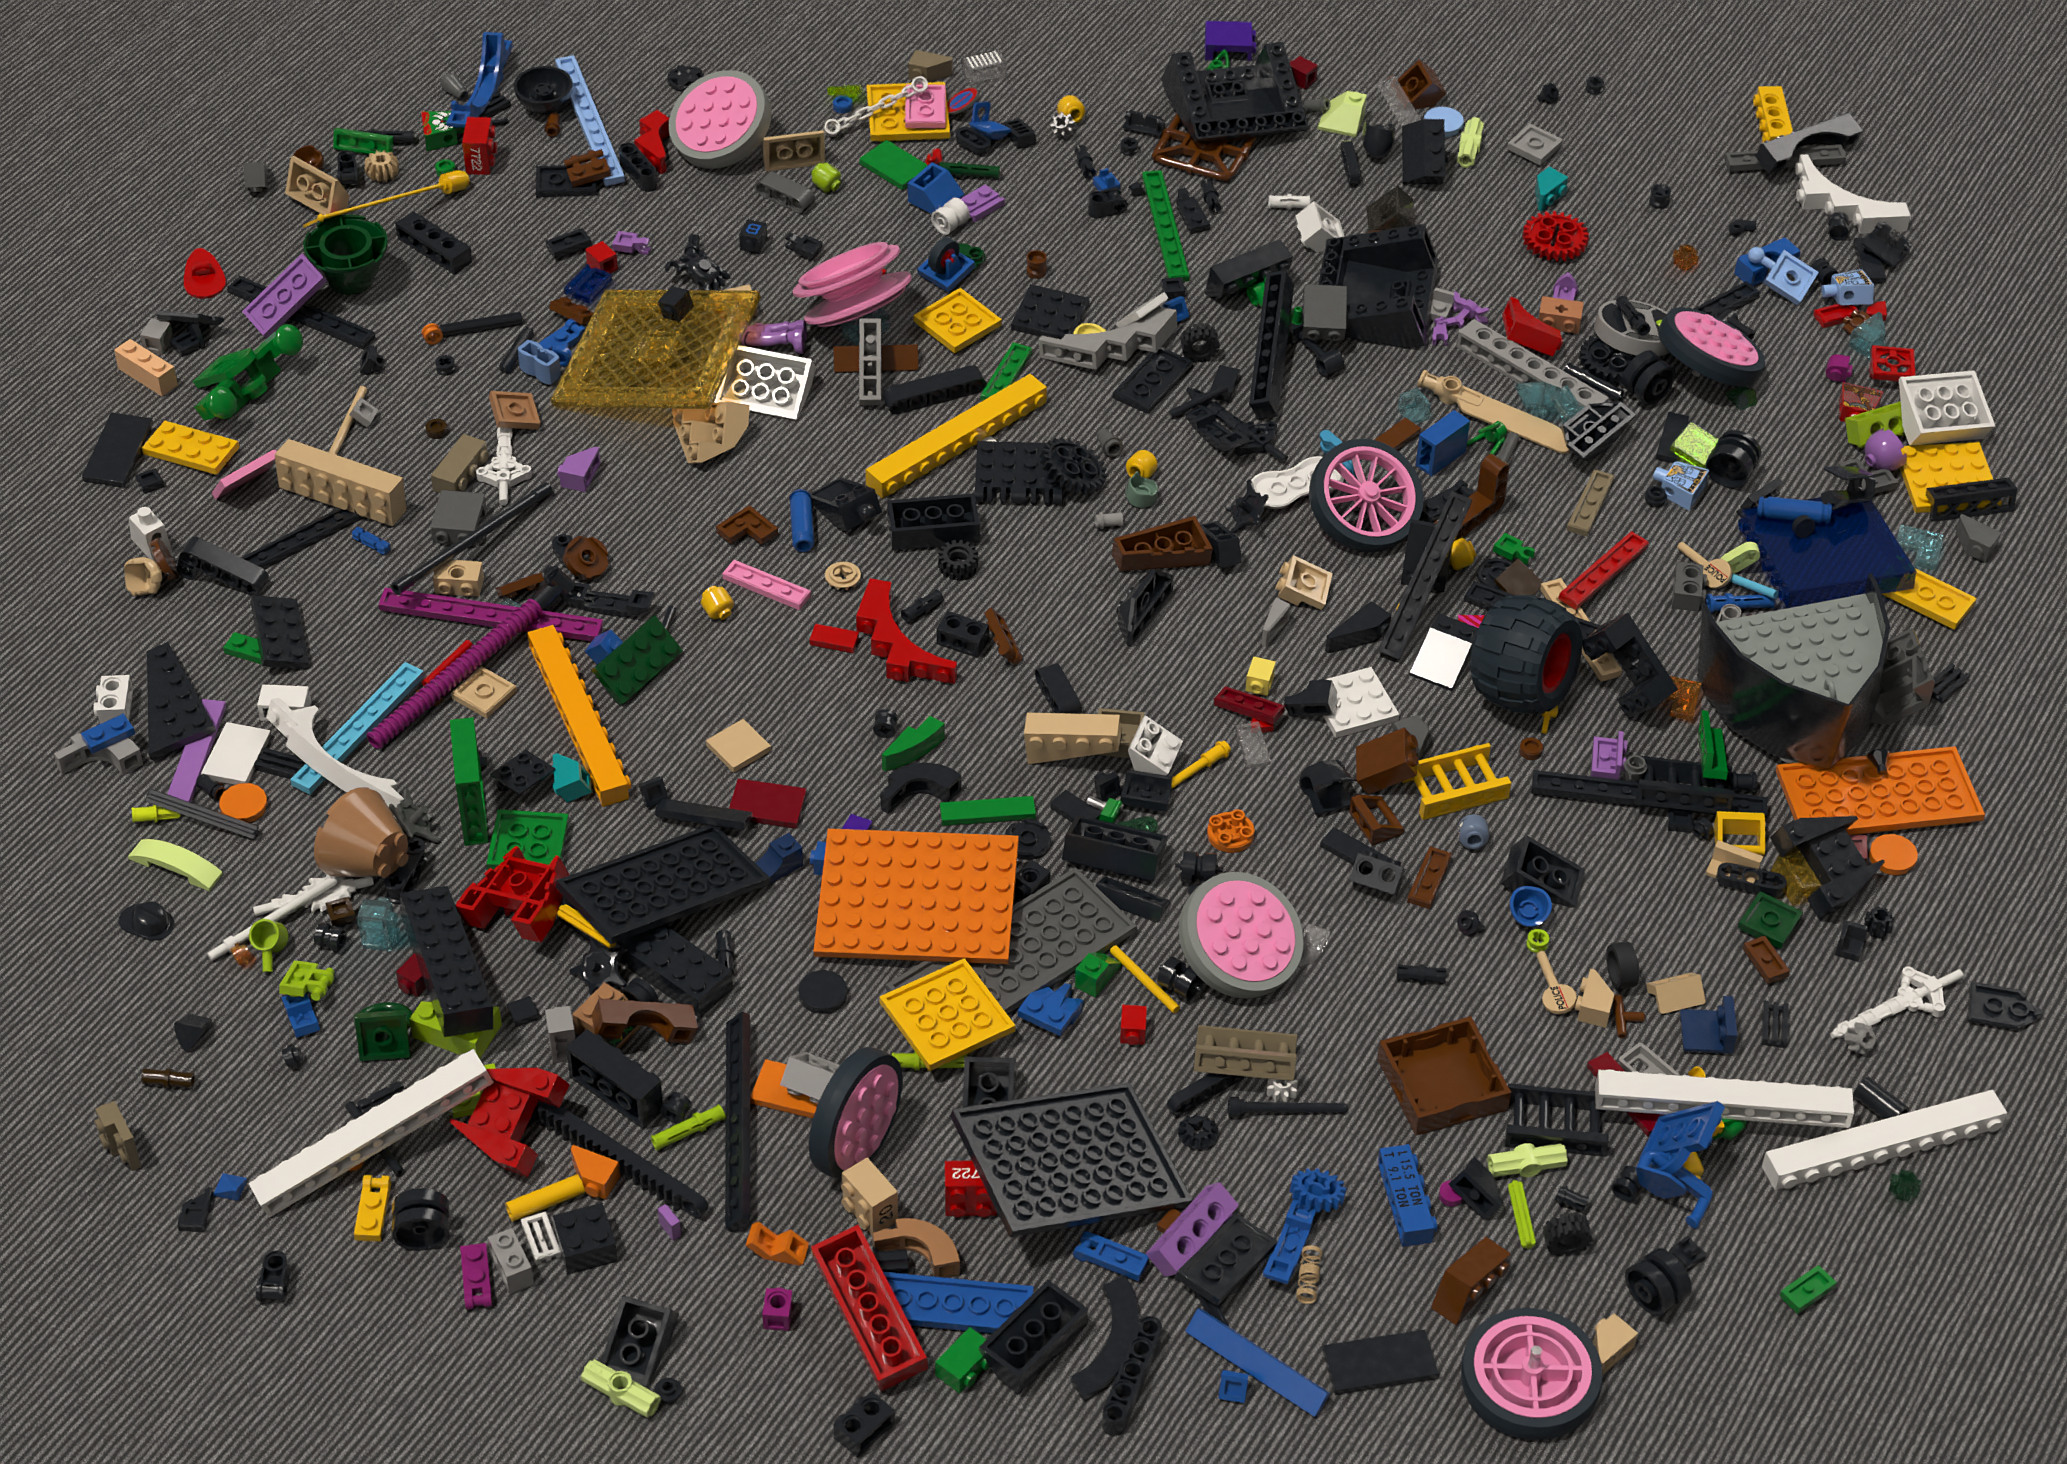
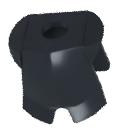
M1855 466L1824 467L1825 471L1843 480H1849V484L1844 491L1829 490L1821 493V501L1824 504L1834 505L1832 511L1873 500L1876 484L1875 475ZM1863 479H1865L1866 487L1864 490L1862 488Z
M1326 760L1306 767L1301 773L1299 785L1301 790L1309 796L1314 814L1318 815L1349 807L1352 796L1342 785L1345 781L1357 782V779L1350 776L1345 770V765L1340 760Z

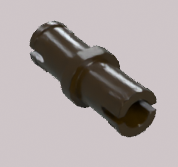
M144 1068L141 1081L142 1084L160 1085L164 1088L185 1087L193 1089L195 1074L192 1072H175L170 1068L165 1070Z

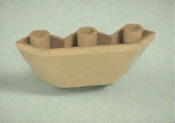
M688 400L675 401L672 409L673 423L687 462L691 464L702 463L735 447L748 427L750 405L729 401L709 404Z

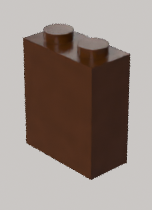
M1404 727L1356 746L1357 783L1368 795L1417 776L1419 761L1416 751L1418 747L1416 737L1413 734L1411 735Z

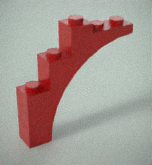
M870 578L856 615V631L873 634L871 638V655L888 658L886 662V678L909 682L910 676L955 684L957 679V662L940 658L912 643L901 632L890 610L892 582Z

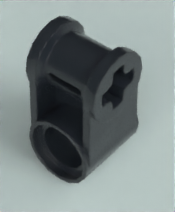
M350 150L341 151L337 155L338 181L342 186L350 184L359 186L355 153Z
M1118 188L1094 191L1089 195L1088 215L1092 218L1121 214L1128 208V202L1122 198V193Z
M271 1251L264 1257L260 1278L256 1286L257 1301H263V1299L279 1300L280 1303L286 1301L290 1267L287 1257L282 1251Z

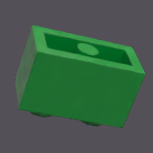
M969 1327L935 1361V1376L959 1394L966 1387H971L976 1381L977 1375L983 1369L987 1370L990 1367L979 1351V1347L987 1339Z

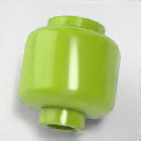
M828 162L819 163L811 173L812 182L825 193L831 190L836 191L841 185L840 171Z

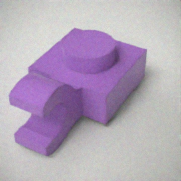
M618 231L612 243L614 251L633 253L634 249H636L639 253L648 255L651 247H646L650 239L645 237L638 238L637 233Z

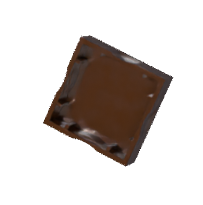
M1471 1016L1440 1024L1426 1031L1411 1032L1379 1042L1377 1060L1415 1136L1508 1110L1511 1091L1498 1066L1489 1056L1485 1041Z

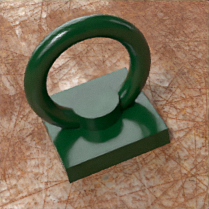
M383 1002L370 1005L359 1013H355L354 1026L356 1028L359 1060L410 1058L408 1028L410 1027L409 1019L413 1014L412 1010L400 1003Z

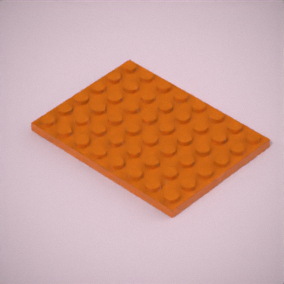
M828 829L813 950L814 957L957 962L965 958L968 963L1009 964L1019 836Z

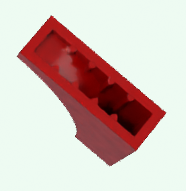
M1510 297L1502 313L1507 339L1553 356L1556 350H1560L1563 343L1560 330L1538 320L1522 307L1518 299Z

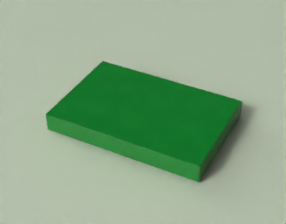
M885 140L859 158L860 165L902 191L908 187L909 181L927 167L926 163L888 140Z

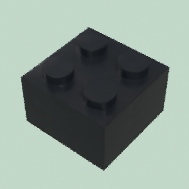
M603 1202L552 1216L555 1237L561 1251L567 1275L618 1261L616 1243Z

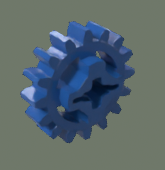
M1306 1168L1305 1173L1299 1170L1297 1175H1293L1289 1192L1293 1193L1292 1199H1299L1298 1205L1306 1204L1308 1210L1313 1207L1316 1208L1317 1212L1323 1209L1330 1212L1331 1207L1337 1210L1339 1205H1343L1346 1188L1343 1187V1181H1337V1175L1330 1176L1327 1170L1321 1173L1319 1168H1316L1315 1171Z

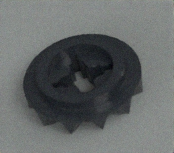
M1196 1113L1192 1117L1187 1115L1184 1121H1180L1178 1136L1181 1142L1190 1148L1205 1149L1216 1142L1219 1128H1217L1215 1120H1210L1207 1115L1203 1117ZM1202 1126V1131H1199L1194 1136V1129Z

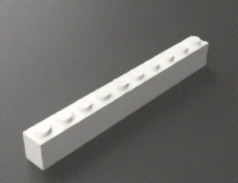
M474 1049L460 1055L446 1066L438 1068L426 1078L416 1081L404 1091L393 1095L379 1106L371 1108L367 1113L348 1122L334 1133L326 1135L314 1145L304 1148L300 1153L281 1162L267 1173L259 1175L248 1184L261 1207L270 1218L493 1084V1081Z
M1598 1070L1595 1083L1596 1109L1670 1114L1719 1101L1725 1106L1721 1115L1722 1119L1850 1128L1854 1115L1852 1088L1838 1086L1825 1087L1614 1070Z
M1989 1090L1767 1151L1762 1168L1774 1190L1789 1189L1800 1183L1814 1182L1819 1178L1829 1175L1836 1176L1847 1170H1858L1872 1163H1883L1890 1158L1905 1157L1912 1152L1926 1151L1937 1145L1951 1144L1956 1140L1966 1137L1973 1138L1978 1134L1988 1131L1995 1132L2002 1128L2007 1112L1994 1090Z

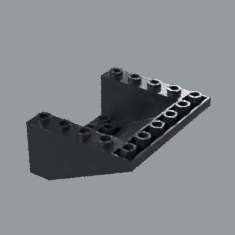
M1283 42L1264 44L1255 65L1202 71L1196 70L1191 51L1172 53L1161 78L1168 100L1195 143L1307 131L1309 127Z
M1425 224L1335 237L1326 240L1318 285L1347 286L1345 337L1404 349L1425 346L1439 260Z

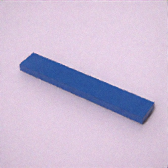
M1201 1308L1197 1309L1185 1332L1314 1417L1319 1415L1330 1395L1328 1391Z

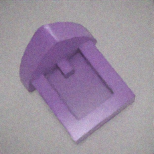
M1570 273L1564 274L1556 281L1553 287V298L1574 301L1575 295H1578V286Z

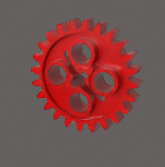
M1545 211L1544 216L1537 213V218L1531 216V220L1526 221L1522 235L1523 244L1527 245V250H1533V255L1539 253V258L1547 256L1548 261L1551 258H1554L1556 262H1558L1559 258L1566 261L1567 257L1573 260L1574 255L1580 256L1581 252H1585V248L1588 246V228L1584 227V222L1578 223L1579 218L1571 219V214L1566 217L1564 212L1557 215L1553 211L1550 215ZM1560 226L1559 231L1557 233L1555 245L1552 246V241L1554 240L1556 227Z

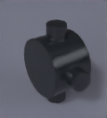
M1135 182L1129 185L1131 196L1138 197L1145 193V190L1142 188V182Z

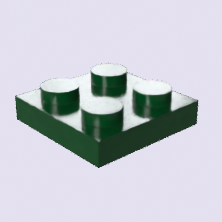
M1759 892L1740 920L1738 929L1757 938L1766 936L1771 945L1782 949L1800 922L1803 911L1763 892Z

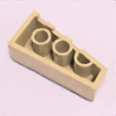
M1027 713L1024 738L1028 764L1119 751L1121 736L1120 715Z

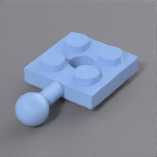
M1753 247L1748 252V258L1752 263H1761L1771 269L1763 283L1798 306L1818 272L1785 250L1780 254L1776 263L1766 257L1763 249L1760 247ZM1787 274L1793 275L1795 281H1790L1787 278Z

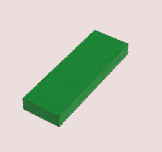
M335 128L333 132V149L350 150L364 154H375L376 151L383 152L384 150L386 153H393V136Z

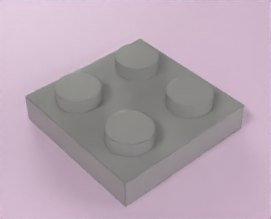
M1528 124L1508 142L1507 149L1541 165L1562 146L1563 139L1532 124Z

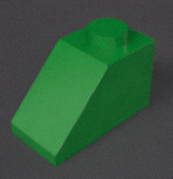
M1088 953L1075 969V987L1096 998L1122 966V963L1104 953Z

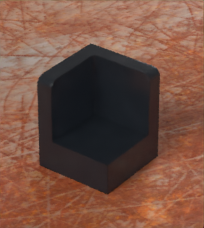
M1845 920L1835 956L1859 962L1868 926Z

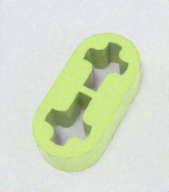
M1746 542L1724 554L1721 559L1730 564L1732 573L1735 574L1759 560L1760 551L1756 543Z

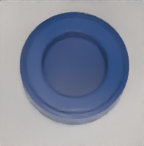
M838 96L833 100V109L837 113L845 114L853 108V101L848 96Z

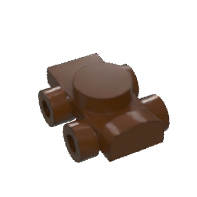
M1855 309L1851 313L1852 319L1847 316L1843 320L1845 324L1843 330L1851 336L1855 333L1860 335L1864 330L1863 326L1868 328L1872 324V317L1863 310L1859 312Z

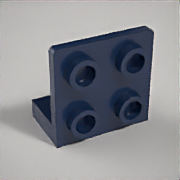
M1723 996L1721 1006H1717L1716 1011L1681 1009L1680 1022L1683 1051L1733 1054L1737 1039L1733 996Z

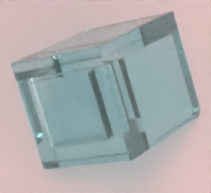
M1419 388L1399 395L1398 411L1404 418L1406 417L1415 424L1429 419L1431 404Z

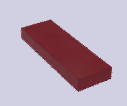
M1226 686L1214 698L1215 706L1273 725L1285 712V705Z

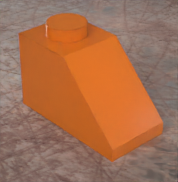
M572 1145V1163L576 1174L579 1175L583 1183L585 1192L592 1197H600L606 1200L620 1178L619 1162Z

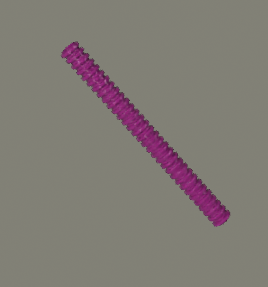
M528 599L526 603H523L521 607L512 612L506 620H503L501 624H498L496 628H493L491 632L483 636L481 641H477L476 645H473L471 649L466 651V654L463 653L460 658H457L455 662L447 666L445 671H441L440 675H437L435 679L430 681V684L427 683L424 688H421L419 692L414 694V697L411 696L409 701H405L404 705L399 706L398 710H395L393 714L385 718L383 723H379L377 727H374L372 732L369 731L367 739L370 744L377 749H382L383 745L388 744V740L391 741L394 736H397L399 732L404 730V727H408L410 723H413L415 719L420 717V714L425 713V710H428L430 705L433 706L436 701H439L441 697L449 693L451 688H455L456 684L467 677L466 675H470L472 671H475L477 667L486 662L487 658H490L492 654H495L497 650L505 646L507 641H511L512 637L517 636V633H520L522 629L530 625L532 620H536L537 616L542 615V608L538 602Z

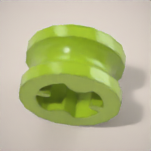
M1541 929L1531 930L1527 937V948L1534 953L1545 952L1548 948L1549 935Z

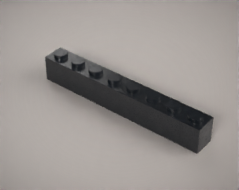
M1286 270L1266 273L1249 405L1258 420L1278 417L1294 293V284Z

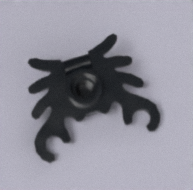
M703 250L699 251V255L690 252L688 256H681L679 261L671 260L665 266L666 272L670 270V267H675L677 275L686 270L688 271V277H692L697 285H703V287L697 289L698 294L706 295V297L699 299V302L703 304L710 301L709 293H712L711 286L714 292L719 291V285L725 286L723 278L730 279V275L714 263Z

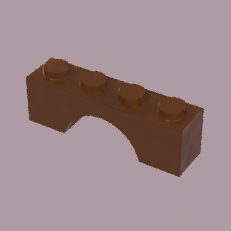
M598 999L591 1014L594 1032L602 1036L603 1039H620L626 1028L642 1025L659 1032L666 1042L690 1044L698 1029L693 1005L680 1003Z

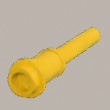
M1217 741L1213 748L1201 754V758L1172 777V788L1205 766L1210 767L1221 758H1227L1231 752L1229 744L1226 741Z

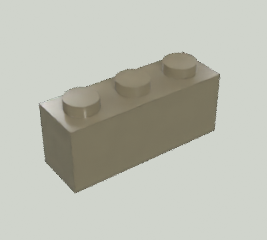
M462 434L432 473L433 491L438 493L441 490L464 491L471 478L476 476V469L481 467L483 463H486L489 452L487 451L486 441Z

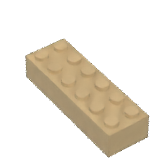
M288 439L275 453L279 488L343 510L347 509L354 512L355 509L360 516L390 526H394L406 512L402 477Z

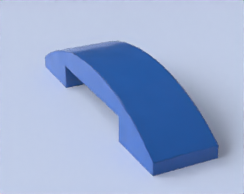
M1293 1199L1286 1216L1285 1225L1274 1252L1269 1257L1262 1277L1284 1284L1289 1283L1310 1234L1317 1212L1316 1208L1312 1207L1308 1210L1306 1204L1298 1205V1200Z

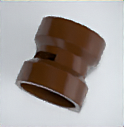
M1040 250L1030 251L1026 256V274L1033 279L1043 278L1047 272V255Z

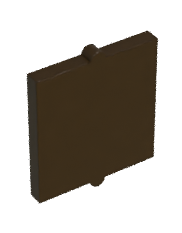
M1519 559L1494 580L1503 591L1513 595H1533L1540 589L1541 583H1543L1533 573V570L1529 569Z

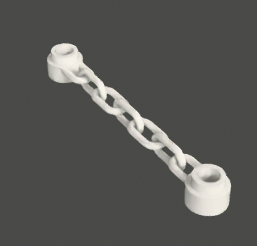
M918 76L913 79L911 85L903 88L902 92L896 95H888L880 99L878 104L872 107L865 106L849 118L843 117L839 120H827L824 125V131L830 137L837 136L851 122L857 119L863 120L880 108H888L902 97L925 93L928 82L924 77ZM921 84L923 88L918 89L916 85ZM912 87L914 92L908 94L907 89ZM891 98L892 102L885 105L883 101ZM868 109L867 112L869 114L861 117L862 115L860 112ZM844 121L846 125L840 127V122ZM834 127L836 130L831 132L829 128Z

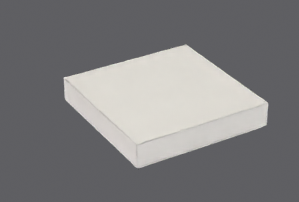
M1165 292L1144 303L1116 323L1117 327L1121 328L1138 321L1167 301L1168 297Z

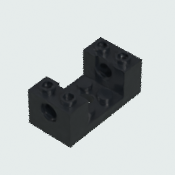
M1629 613L1602 624L1583 639V650L1591 661L1601 657L1607 651L1608 653L1613 652L1615 659L1619 661L1627 677L1634 684L1632 688L1617 698L1621 709L1628 718L1655 708L1678 690Z

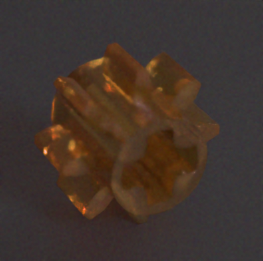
M1688 244L1680 246L1679 250H1674V264H1677V267L1682 270L1692 269L1693 264H1698V250H1695L1693 246Z

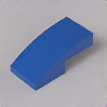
M307 993L304 997H291L289 995L281 997L296 1038L320 1030Z

